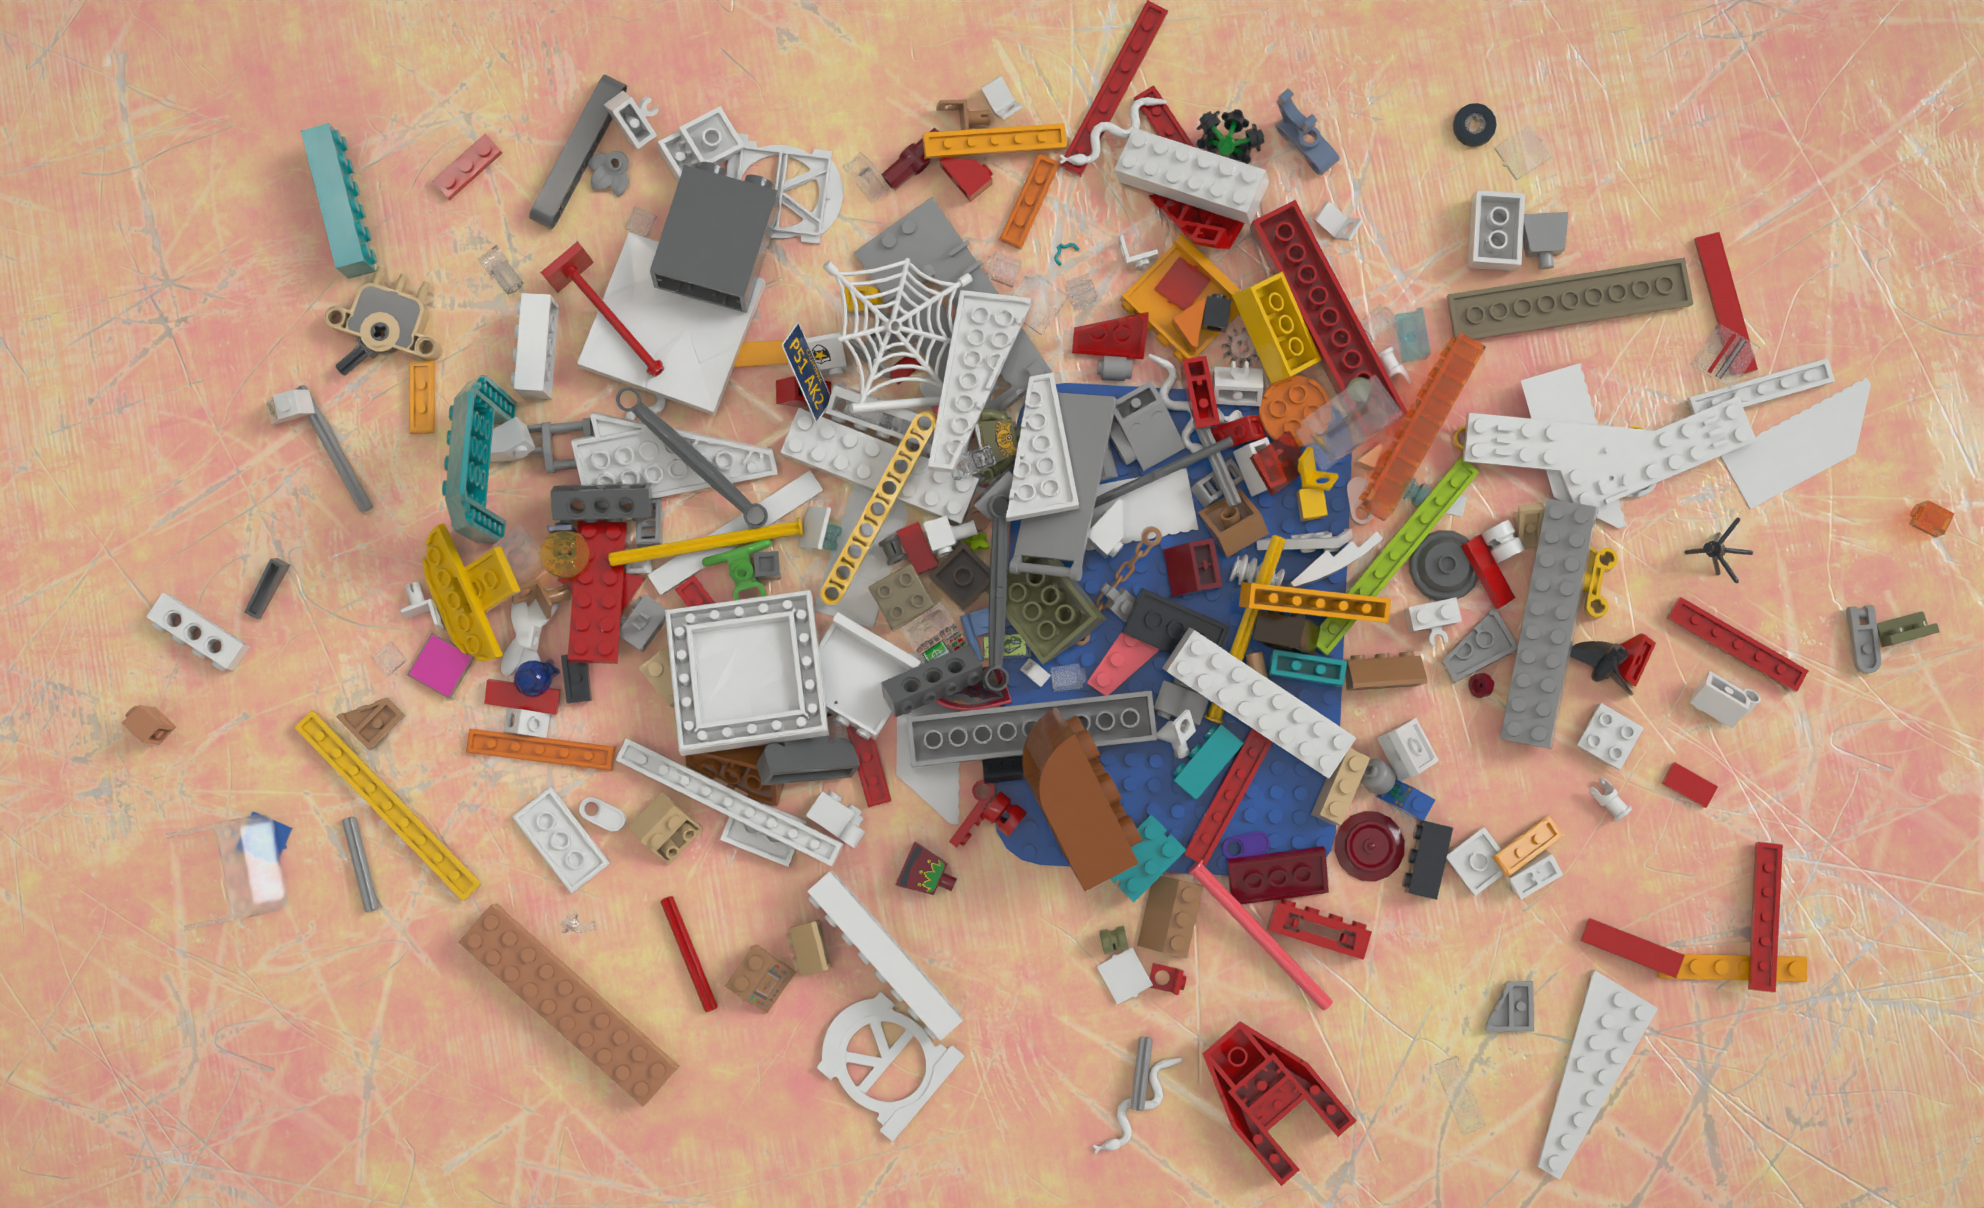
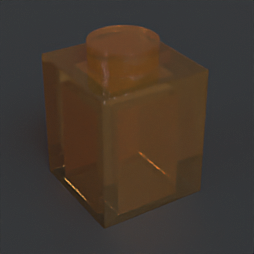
M1927 500L1914 506L1910 513L1912 519L1909 525L1936 538L1945 534L1955 513Z

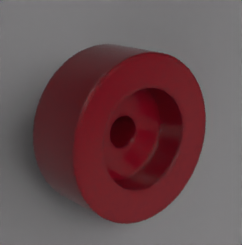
M1478 673L1470 677L1469 690L1474 697L1483 698L1492 694L1495 683L1487 673Z

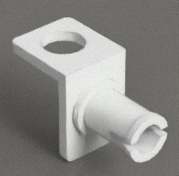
M412 582L413 587L407 584L405 590L411 605L400 609L401 614L409 619L430 611L434 625L439 630H444L436 604L431 599L424 600L420 582Z
M1186 709L1175 721H1168L1157 732L1158 739L1171 742L1176 758H1184L1190 753L1186 741L1196 732L1190 710ZM1186 719L1187 725L1181 724Z

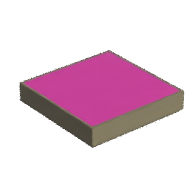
M431 633L407 675L446 698L451 699L475 657L468 653H462L455 645Z

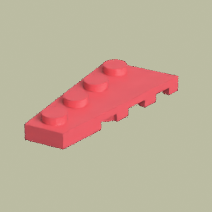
M1121 632L1087 684L1104 696H1107L1160 649Z

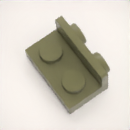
M1922 611L1877 623L1882 647L1940 632L1937 623L1928 625L1925 614Z

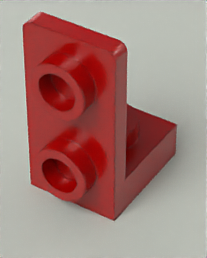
M1245 416L1210 429L1216 443L1231 437L1234 443L1231 447L1266 438L1260 416Z

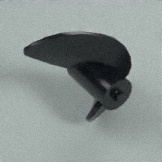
M1586 641L1572 646L1570 657L1594 667L1591 676L1594 682H1600L1611 677L1631 696L1633 695V692L1627 686L1619 671L1620 665L1629 657L1625 647L1617 643L1613 644L1603 641Z

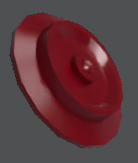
M1363 811L1350 816L1342 823L1335 837V854L1339 865L1350 876L1361 881H1378L1389 877L1399 868L1404 857L1405 840L1400 827L1390 817L1380 812Z

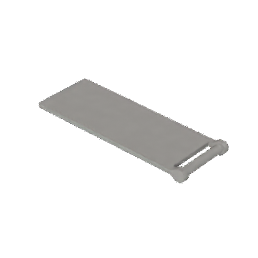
M1057 392L1079 509L1022 519L1009 570L1012 574L1024 572L1069 577L1073 581H1080L1117 399L1111 396ZM1022 557L1073 561L1074 563L1071 568L1022 563Z

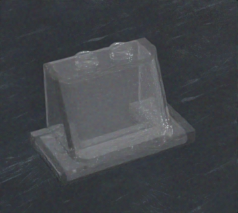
M1374 375L1367 381L1360 378L1300 421L1303 426L1295 431V433L1306 448L1313 447L1315 461L1324 472L1404 414L1377 376Z

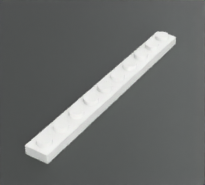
M628 738L625 739L616 758V761L830 866H834L844 845Z

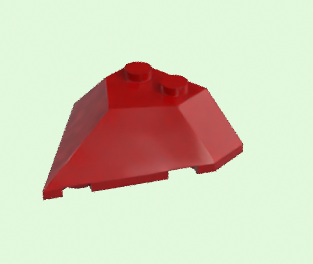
M1158 194L1149 195V199L1196 245L1216 249H1230L1245 224L1164 196H1158Z

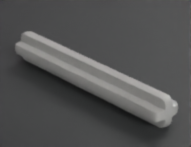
M1209 427L1196 429L1203 448L1216 443ZM1218 452L1209 456L1208 459L1228 505L1234 507L1240 504V496L1221 453Z
M348 817L343 819L342 823L364 911L372 912L377 910L379 906L357 818Z

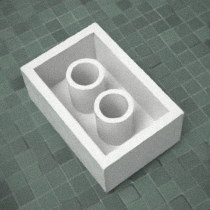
M1479 190L1475 192L1471 198L1467 268L1516 271L1521 266L1525 194Z

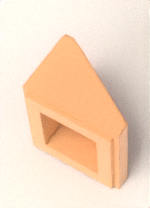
M1378 444L1361 457L1355 465L1370 471L1373 470L1377 465L1383 445Z

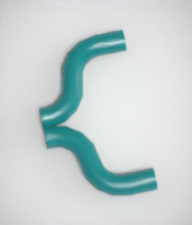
M1060 243L1056 247L1058 252L1055 254L1054 259L1059 266L1062 264L1058 260L1061 248L1065 249L1073 246L1078 251L1080 248L1075 243H1068L1066 245Z

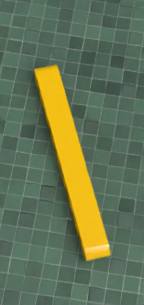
M923 411L917 414L909 426L821 589V599L826 604H837L849 589L935 431L937 417L933 412ZM922 416H926L931 420V427L929 429H923L920 426L919 420ZM909 438H916L919 441L920 446L918 450L914 451L908 447ZM898 459L907 462L908 469L906 472H901L897 469L896 462ZM886 481H893L895 483V493L886 491ZM875 502H880L884 505L885 511L883 514H877L874 511L873 505ZM867 523L872 526V535H865L863 533L862 524ZM855 544L861 548V556H854L851 553V545ZM840 566H846L849 568V577H843L840 575ZM828 587H835L838 590V598L829 596Z

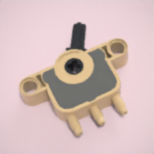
M378 266L371 283L364 284L358 290L351 311L338 306L329 307L325 311L324 321L328 326L337 332L358 338L356 341L359 345L336 364L337 370L342 375H347L368 356L374 359L378 355L389 356L398 351L425 361H436L439 359L442 351L441 346L433 338L423 335L429 319V310L424 304L429 292V282L423 281L415 297L403 293L407 280V275L400 274L394 289L382 286L381 282L384 277L385 268ZM342 314L341 322L334 324V317ZM382 330H384V333L386 334L384 338H382L380 334ZM427 344H433V350L429 354H424V347Z

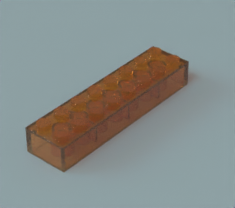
M1461 332L1456 338L1451 337L1448 343L1445 344L1440 352V356L1443 358L1440 357L1428 374L1432 378H1428L1425 384L1423 383L1416 395L1420 399H1416L1411 404L1408 413L1405 415L1408 420L1405 419L1396 430L1393 437L1397 440H1393L1388 445L1382 455L1385 461H1381L1376 466L1370 477L1373 479V482H1369L1358 498L1362 500L1359 508L1382 521H1385L1393 514L1486 346Z

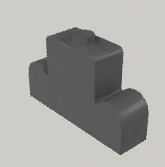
M828 736L768 744L757 760V769L762 785L852 778L860 766L855 747L848 739L837 738L831 743Z

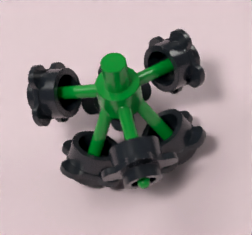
M1235 109L1230 113L1224 112L1221 118L1225 121L1224 127L1229 131L1228 135L1225 136L1217 129V126L1221 123L1218 118L1220 111L1218 110L1214 114L1211 111L1204 113L1199 119L1201 124L1196 128L1197 130L1203 129L1204 132L1201 139L1197 140L1198 148H1204L1214 154L1219 150L1220 156L1225 157V155H1229L1230 159L1245 164L1251 162L1250 153L1252 149L1256 148L1257 152L1261 151L1260 146L1264 143V134L1261 129L1257 130L1255 123L1252 124V129L1245 131L1246 138L1234 140L1232 137L1233 133H1238L1242 131L1243 127L1247 128L1249 126V121L1244 118L1241 110Z

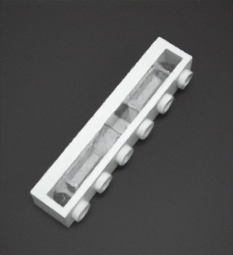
M834 385L825 412L832 415L831 419L834 421L845 423V420L854 422L853 427L867 431L868 428L877 430L876 435L887 439H890V436L900 438L899 443L904 438L915 416L920 413L911 409L850 413L849 405L851 403H859L860 392L841 385ZM868 395L865 402L885 400ZM922 416L919 424L923 429H929L931 427V420L926 416ZM974 431L962 453L961 460L966 458ZM934 433L924 449L927 453H931ZM909 438L908 446L912 447L913 443L920 445L916 438Z

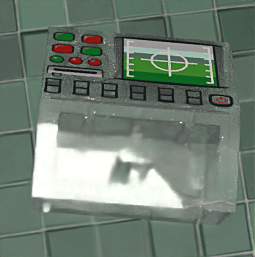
M941 602L900 629L922 664L968 645Z

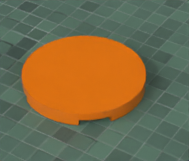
M1295 375L1272 383L1266 389L1262 396L1261 406H1259V416L1265 433L1273 441L1286 447L1300 448L1316 442L1326 432L1331 420L1332 405L1328 393L1317 381Z

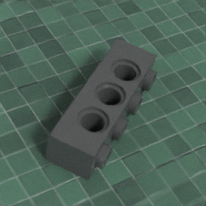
M651 483L554 486L550 491L552 519L560 520V523H572L576 519H584V522L587 523L597 522L599 519L619 522L623 518H632L633 521H645L653 513ZM599 499L605 500L608 508H600L596 501ZM621 500H630L633 507L625 508L622 506ZM572 501H581L584 505V508L576 509L573 506Z
M967 645L881 682L883 697L895 717L909 714L921 706L929 705L937 699L952 695L967 686L977 684L982 680L983 667L971 646Z

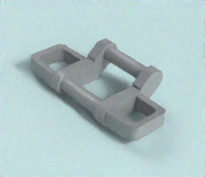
M591 417L583 418V421L556 424L543 422L541 424L528 425L529 433L542 431L543 447H535L536 449L529 452L528 455H544L547 474L555 473L556 470L577 468L575 459L554 461L552 434L583 430L584 437L592 436L593 426Z

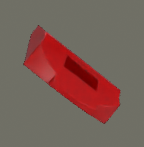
M907 356L903 357L895 364H914L922 366L916 360V358H911ZM896 369L890 371V378L909 377L917 369Z

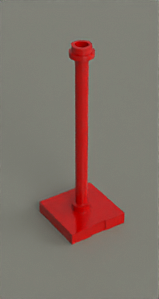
M577 241L540 273L557 293L573 281L648 367L646 372L653 377H657L664 370L661 360L655 361L580 275L594 262Z

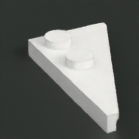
M1352 528L1344 529L1338 536H1332V533L1328 531L1291 535V539H1285L1286 542L1283 549H1301V552L1308 553L1314 552L1315 549L1324 548V552L1326 550L1335 552L1353 538ZM1271 538L1258 540L1257 550H1267Z

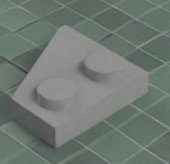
M1506 981L1485 1025V1031H1534L1533 981Z

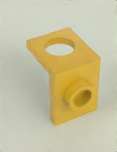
M1307 447L1298 459V472L1301 475L1302 487L1329 491L1339 478L1336 473L1316 471L1313 447ZM1320 478L1329 479V481L1326 483L1316 482Z

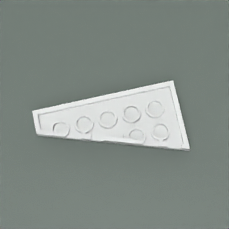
M1053 372L1029 377L1006 522L1079 509Z

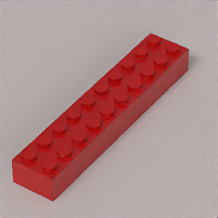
M1296 200L1252 221L1250 230L1273 274L1283 272L1320 355V363L1360 439L1403 418L1408 411ZM1357 377L1367 379L1372 386L1370 397L1362 402L1354 401L1347 392L1348 384Z

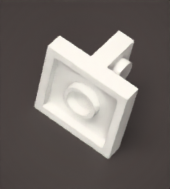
M1417 718L1377 738L1399 781L1408 777H1414L1439 761Z

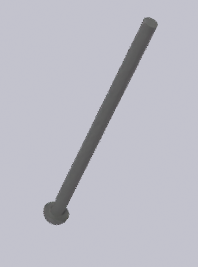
M1228 437L1164 467L1155 469L1144 476L1097 496L1094 508L1229 448L1234 443L1231 437Z

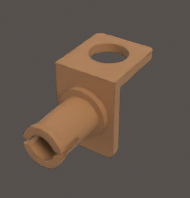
M940 100L936 106V111L959 110L961 130H969V125H990L991 117H988L990 111H969L967 109V100Z
M540 580L519 585L521 591L512 596V603L514 605L536 599L546 619L551 618L552 604L570 600V592L566 585L546 591ZM527 589L530 590V592L527 595L521 597L518 596L522 591Z

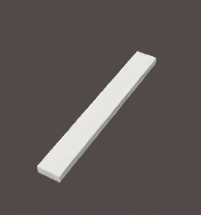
M811 470L758 503L764 506L768 513L767 522L762 527L774 524L824 491ZM752 507L747 512V519L752 524H759L764 520V512L759 507ZM741 514L709 536L752 529V527L745 523L743 514ZM741 544L678 555L648 574V577L662 596L706 568L702 564L703 558L733 550Z

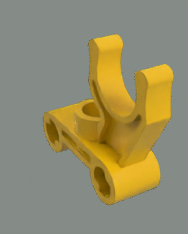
M1591 546L1583 592H1587L1584 604L1585 615L1593 620L1602 618L1609 609L1608 601L1603 596H1600L1604 572L1611 571L1618 562L1617 553L1610 548H1603L1597 551ZM1604 555L1609 556L1611 562L1606 566L1599 560ZM1598 602V607L1602 608V612L1595 613L1594 608L1590 607V604Z

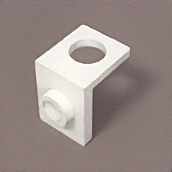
M1002 76L981 87L994 114L1002 120L1023 108L1022 104L1014 100Z
M1329 201L1324 203L1314 219V222L1334 239L1351 241L1363 222L1361 219L1347 218ZM1353 225V228L1350 230V232L1345 234L1348 227Z
M1123 235L1119 236L1118 243L1126 268L1132 266L1142 268L1150 264L1149 261L1158 258L1157 249L1129 257Z
M507 708L504 732L546 738L550 714ZM515 715V722L511 727V718Z

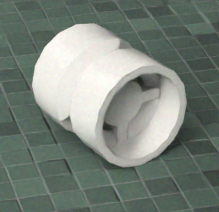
M1509 519L1481 533L1486 545L1492 546L1491 554L1496 564L1525 550L1519 537H1514L1515 529Z

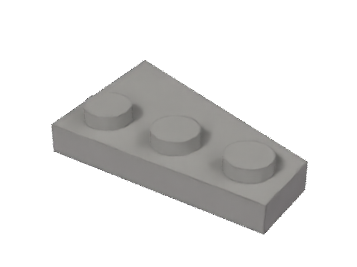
M1494 607L1442 661V664L1452 682L1456 683L1516 652L1518 645Z

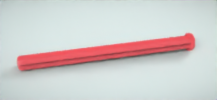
M1200 859L1195 862L1187 873L1189 875L1192 874L1321 1010L1328 1009L1333 1003L1332 999L1202 864L1203 860Z

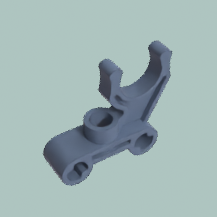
M1287 88L1276 101L1282 119L1275 127L1285 140L1291 141L1303 154L1312 170L1322 176L1339 161V156L1315 127L1316 117L1313 114L1308 118L1305 117L1294 105L1291 99L1294 94ZM1311 135L1315 142L1307 143L1304 141L1303 136Z

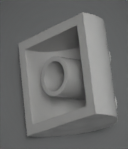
M1011 466L1003 471L975 500L974 506L992 522L993 517L987 511V501L995 494L1010 495L1014 471ZM997 498L993 502L992 508L994 513L999 516L1006 513L1008 504L1004 498Z

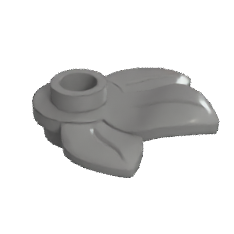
M613 151L608 155L604 153L593 155L587 163L590 168L595 170L591 177L592 189L603 190L610 187L617 197L621 196L629 184V178L626 173L629 167L627 156L620 151ZM615 159H618L620 162L617 168L613 166Z

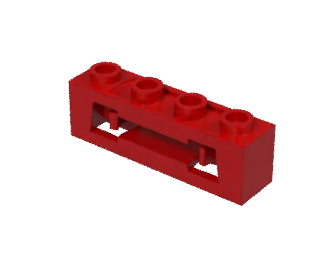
M1283 898L1281 903L1274 902L1266 930L1364 960L1372 931L1366 930V924L1352 921V925L1342 922L1343 917L1329 913L1327 918L1319 915L1320 910L1305 906V910L1295 908L1296 902ZM1291 912L1300 915V919L1338 931L1345 929L1353 932L1352 936L1341 933L1339 939L1340 942L1349 944L1351 947L1350 949L1339 946L1338 941L1299 929L1294 932L1283 928L1285 924L1297 928L1299 919L1289 917L1288 915Z

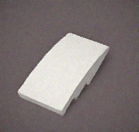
M1375 532L1359 547L1351 541L1334 557L1326 550L1287 587L1301 588L1337 573L1363 556L1383 538L1378 532Z

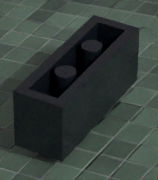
M1420 821L1419 825L1416 824L1413 832V839H1416L1415 847L1410 849L1408 855V863H1411L1409 873L1405 872L1402 881L1405 893L1437 900L1453 827L1428 821Z

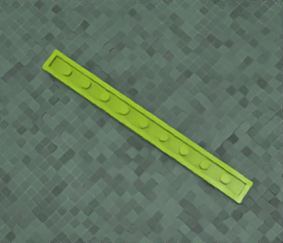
M1462 456L1459 457L1346 594L1376 597L1479 474V471L1469 462H1462ZM1326 617L1318 626L1321 629L1316 648L1327 656L1357 620Z

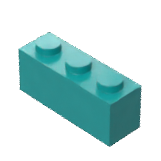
M1274 649L1270 653L1267 676L1341 687L1344 685L1347 661Z
M1222 724L1217 728L1213 725L1204 735L1207 739L1202 746L1197 744L1188 754L1191 757L1186 765L1181 763L1172 773L1175 776L1173 782L1194 800L1198 799L1244 744Z

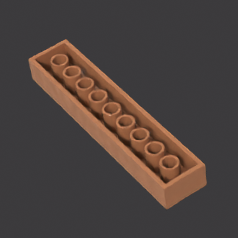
M498 904L490 905L458 942L641 1106H645L679 1068V1065Z

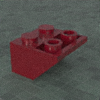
M1213 538L1163 549L1171 597L1218 590L1222 587Z

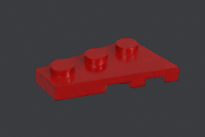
M1149 312L1074 327L1072 353L1144 359Z

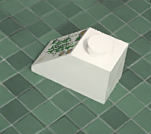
M293 389L273 395L266 401L271 425H277L315 413L309 390Z

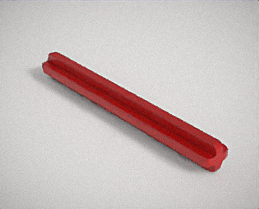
M666 897L661 900V905L705 1012L715 1010L718 1005L674 897Z

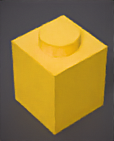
M1302 487L1301 490L1297 491L1300 521L1321 519L1328 515L1324 490Z

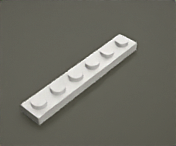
M1827 358L1688 398L1687 401L1692 414L1735 396H1739L1742 406L1745 408L1830 384L1835 379Z

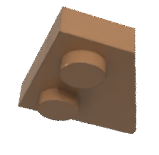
M389 698L375 701L373 704L364 705L350 712L338 714L336 717L368 750H372L406 715Z

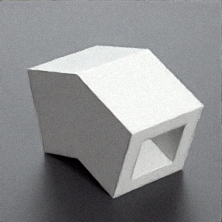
M1030 658L1020 669L1040 688L1051 676Z

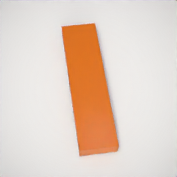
M1038 153L999 238L1000 241L1020 250L1022 249L1059 169L1060 162Z

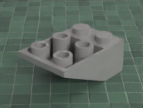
M1152 381L1117 399L1113 420L1120 426L1143 472L1186 448Z

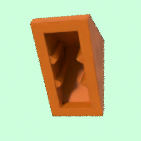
M1203 299L1175 316L1171 322L1189 350L1194 352L1198 344L1206 302Z

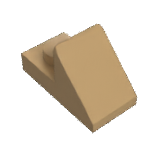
M1543 503L1518 505V512L1513 513L1515 537H1519L1524 548L1538 547L1545 511Z

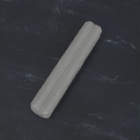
M1142 1036L1138 1039L1130 1108L1136 1111H1143L1145 1107L1153 1042L1150 1037Z

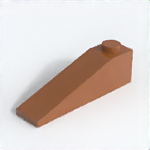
M749 746L685 755L686 766L711 779L717 777L727 782L728 788L733 790L738 788L748 793L747 797L755 801L776 807L779 804L784 784L762 785L757 769V760L766 746Z

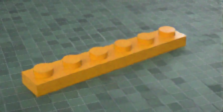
M1065 123L926 132L922 135L925 159L1067 148Z
M1684 954L1685 957L1677 978L1657 971V978L1748 980L1750 955ZM1778 956L1776 981L1807 982V957Z

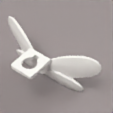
M536 599L529 607L526 601L515 605L512 603L511 619L516 638L504 653L501 661V672L505 676H510L518 668L523 684L545 687V672L537 649L541 628L550 618L546 619ZM560 602L552 604L551 617L557 610Z

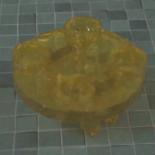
M560 531L547 535L540 551L541 562L547 572L561 578L573 577L582 572L588 564L590 555L588 545L583 536L570 531Z

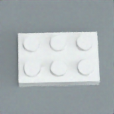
M765 805V806H767V807H769V808H771V809H773V810H776V811H778V812H780V813H782V814H784V815H786V816H788V817H790V818H792V819H794V820H796V821H798V822H800V823H802V824H804V825H806V823H807V821H805V820H803V819H800V818H798V817H795V816H793V815H790V814H788V813H785V812H783V811H780V810H778V809H775V808H773V807H770V806H768V805ZM730 816L720 839L787 867L790 866L796 851L795 848Z

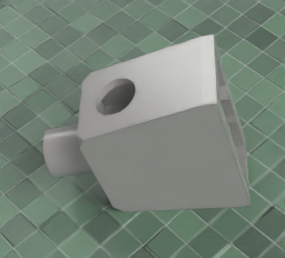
M1568 212L1524 214L1523 247L1526 257H1538L1539 269L1554 268L1553 256L1561 255L1565 250Z

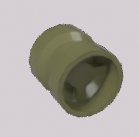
M1124 926L1116 927L1112 931L1107 929L1099 931L1104 955L1110 954L1117 949L1121 951L1129 950Z

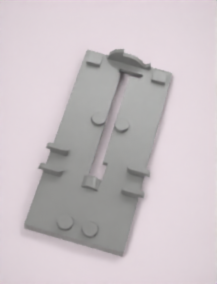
M933 197L854 252L866 270L890 265L909 258L910 262L929 277L934 276L940 281L956 283L958 278L969 273L973 281L964 287H958L953 297L952 303L956 309L960 290L999 294L980 267L984 263L981 260L976 261L967 248L970 245L968 240L963 242ZM903 265L870 273L869 275L872 280L886 278L901 273ZM908 268V271L920 283L924 284L927 279L918 275L913 269ZM906 276V281L928 299L931 298L927 291L916 285ZM901 277L877 283L876 285L882 293L898 287ZM904 284L903 291L909 299L917 305L926 302ZM940 285L943 290H945L946 288L950 287V286ZM897 291L884 296L885 298L881 302L886 304L895 300ZM901 296L899 305L907 312L913 310L915 307ZM937 300L931 305L930 321L934 334L942 336L936 321ZM941 304V326L946 336L952 339L947 311ZM926 307L920 311L919 322L922 331L930 333L926 320ZM898 310L897 316L900 318L904 314ZM915 314L912 316V325L914 329L918 330ZM908 319L902 322L905 327L910 328ZM1022 327L1000 372L1004 380L1010 383L1012 387L991 401V394L999 390L995 383L984 408H993L999 411L1005 410L1027 394L1030 376L1052 373ZM914 335L916 339L919 341L920 336ZM925 337L920 346L924 356H926L927 349L932 340ZM937 340L930 351L928 361L934 371L938 354L944 343ZM949 343L943 352L939 365L938 377L942 382H944L949 355Z

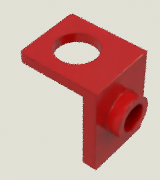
M1153 963L1149 978L1153 986L1149 988L1179 995L1180 990L1184 991L1187 976L1183 975L1184 971L1182 969ZM1164 970L1168 972L1169 981L1165 985H1160L1156 982L1155 975L1158 971Z

